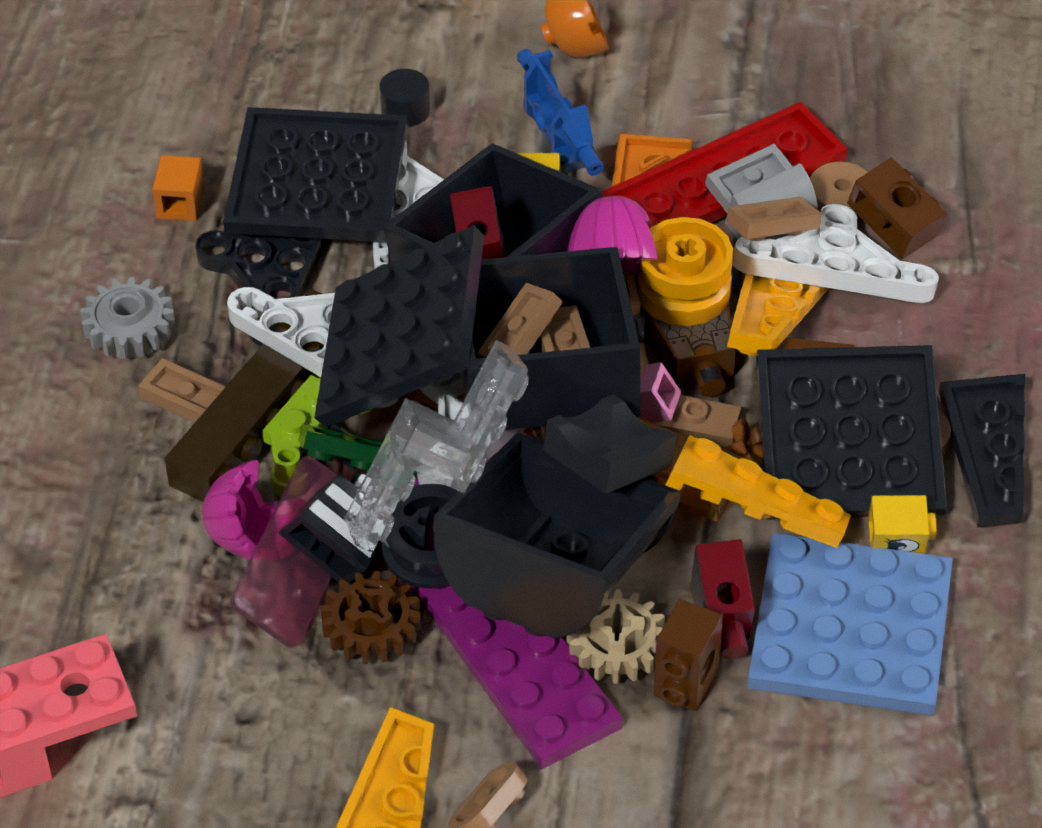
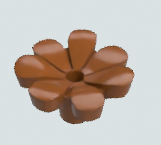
M741 418L732 426L733 444L725 446L721 450L738 459L751 460L758 464L763 471L762 445L757 444L761 441V432L756 426L750 429L747 420Z

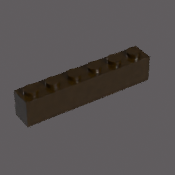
M310 288V290L304 296L319 295L322 293ZM281 322L273 332H285L291 326ZM312 341L303 345L302 349L308 352H316L321 350L324 345L320 342ZM263 343L166 455L165 465L169 486L204 502L210 487L225 472L245 462L257 460L265 444L263 442V429L310 375L317 378L321 377Z

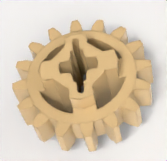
M616 589L613 598L606 599L601 610L588 625L567 636L569 652L571 655L579 658V666L586 670L591 667L594 668L595 680L599 681L606 673L611 674L613 684H618L620 676L623 674H627L633 682L637 681L639 669L649 674L653 672L656 639L664 626L665 617L663 614H654V602L649 601L643 605L639 604V593L635 592L629 599L622 598L621 590ZM616 631L619 632V641H615Z

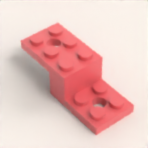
M107 634L0 668V797L52 780L45 747L137 716L134 701ZM73 684H84L88 687L84 693L77 696H69L64 693Z

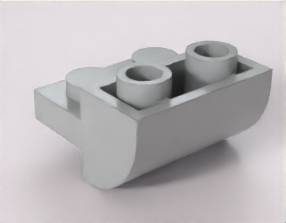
M772 144L711 172L706 177L705 185L726 213H728V207L800 196L817 209L816 194L801 163L792 166L776 144ZM725 221L726 226L736 239L741 238L742 235ZM785 234L767 236L766 238L776 240L785 236Z

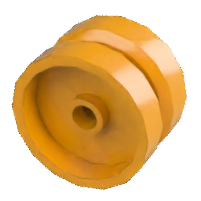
M689 217L664 220L651 227L649 230L655 244L657 260L638 262V296L642 307L653 318L669 325L688 327L707 323L719 316L729 304L731 292L733 247L728 235L717 225L702 219Z

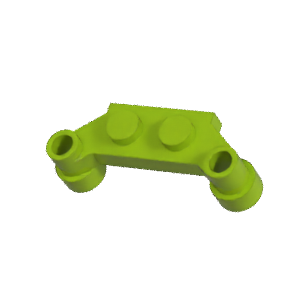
M312 375L263 429V442L271 445L274 466L270 472L271 488L276 495L283 498L297 497L306 489V471L300 459L308 449H303L298 441L302 423L325 428L314 418L321 378ZM372 408V409H370V410H367V411H365V412H362V413H360V414L368 413V412L372 411L374 408Z

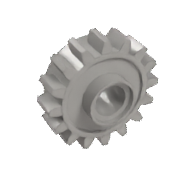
M129 277L127 284L122 285L117 279H112L111 288L106 289L101 285L97 286L98 297L87 296L85 298L87 307L80 310L85 339H90L91 348L94 350L100 348L107 357L112 356L121 359L143 357L154 350L160 349V344L163 340H169L171 337L170 328L175 327L171 296L165 297L164 287L162 286L152 290L151 280L149 279L143 281L141 285L135 283L134 277Z

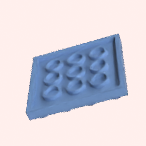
M772 533L747 689L934 716L953 558L886 548H872V546L840 542L838 547L835 548L807 537Z

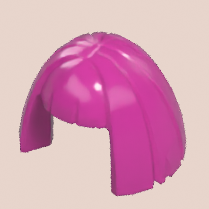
M623 196L602 197L588 204L575 223L567 250L577 251L618 247L623 274H638L637 262L657 260L655 244L648 227L650 222L647 212L636 201Z
M251 460L231 468L213 483L204 498L202 521L205 530L212 540L230 553L251 561L262 563L275 562L276 560L286 558L292 553L291 549L296 548L278 533L303 507V504L300 500L263 503L261 495L254 484L259 478L258 460Z

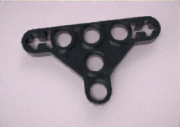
M211 230L197 238L195 248L197 261L203 269L230 275L238 288L253 287L269 296L276 291H286L291 294L288 298L304 295L328 239L315 238L304 242L297 240L296 237L229 234L220 230ZM213 246H220L225 249L224 252L218 255H209L204 252ZM250 254L264 256L263 260L256 263H249L243 260ZM297 261L304 265L302 268L294 271L283 268L286 263ZM281 322L274 323L269 329L274 331ZM249 335L250 339L255 344L260 346L263 344L259 340Z

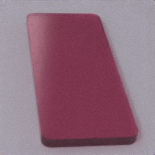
M305 456L299 460L230 599L231 607L289 648L295 647L302 641L332 577L278 534L280 529L317 491L337 476V474L311 456Z

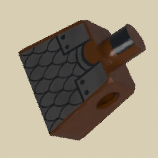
M729 304L719 316L709 322L688 327L669 325L653 318L649 314L648 344L658 361L662 362L679 388L698 385L703 396L712 397L724 390V379H729L734 375L735 349L727 347L732 326Z

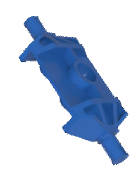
M530 49L521 50L517 54V61L525 71L523 106L526 114L536 121L539 130L546 135L552 145V153H559L561 168L569 173L586 168L589 175H598L602 172L604 165L594 152L595 148L593 146L588 108L586 105L573 108L570 100L567 97L563 98L561 96L556 79L551 72L552 52L550 50L534 55Z

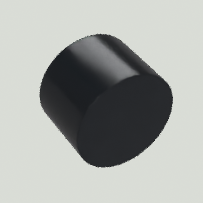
M403 68L393 70L381 79L379 84L381 114L407 115L408 128L417 126L428 118L430 114L429 82L424 74L414 69Z

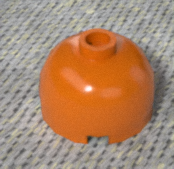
M589 0L546 1L544 7L546 22L540 24V27L549 46L556 43L563 54L572 58H587L610 49L598 15Z

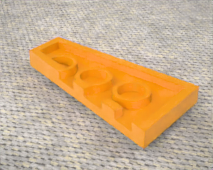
M745 274L727 347L737 349L739 352L750 356H756L757 350L776 349L829 288Z
M689 435L665 484L679 491L683 484L702 490L701 499L719 505L722 498L736 502L743 508L745 515L761 520V518L767 519L771 516L780 519L783 529L835 548L840 544L851 517L837 503L828 499L820 500L804 492L797 483L788 479H778L762 471L761 467L755 462L744 458L738 459L722 451L715 442L705 438L697 439Z

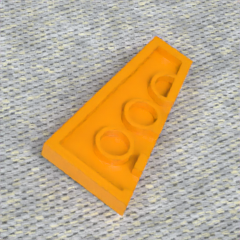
M392 707L389 708L336 828H421L434 723Z

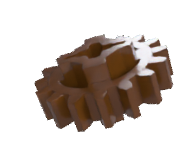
M374 571L371 579L365 580L360 572L355 573V583L349 584L341 579L338 581L339 593L335 591H328L326 593L327 604L321 605L324 638H330V646L333 651L344 647L346 660H350L356 654L362 655L363 664H368L371 656L378 655L382 663H385L388 658L387 652L393 651L401 656L404 654V642L411 644L416 642V630L421 629L419 598L412 597V590L409 584L398 588L396 575H392L386 581L380 579L379 571ZM401 613V618L397 623V615ZM343 614H345V620L341 621Z

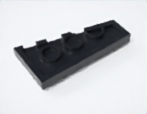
M1025 374L940 382L939 396L945 416L950 423L951 438L977 528L1017 524L1022 521Z

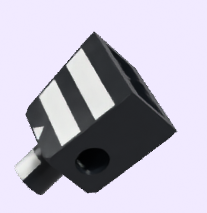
M355 474L350 481L344 476L337 475L317 491L280 529L278 534L335 580L340 581L343 579L350 583L355 579V573L360 572L362 574L368 569L381 534V520L384 509L371 499L376 490L375 482L364 474Z

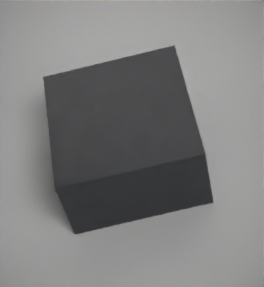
M491 143L383 226L391 262L416 249H422L444 239L449 234L456 233L450 194L492 186L505 243L506 257L566 252L573 228L581 212L588 204L603 197L602 190ZM473 224L484 236L486 235V226L484 224Z
M618 247L481 260L468 369L462 371L471 433L547 426L548 419L558 415L563 417L580 415L594 407L602 398L612 394L624 400L631 412L636 417H640L639 341L644 340L641 319H633ZM526 283L553 292L563 302L560 307L576 305L590 348L542 352L539 340L537 339L528 354L481 358L477 354Z

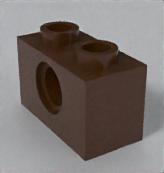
M892 157L858 178L847 201V204L901 260L937 237L947 215L940 203L930 196L914 180L912 174L905 168H902Z
M679 598L656 639L655 696L662 698L673 706H683L693 711L698 710L719 671L722 614Z

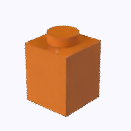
M160 156L152 189L157 219L197 221L205 187L201 157Z

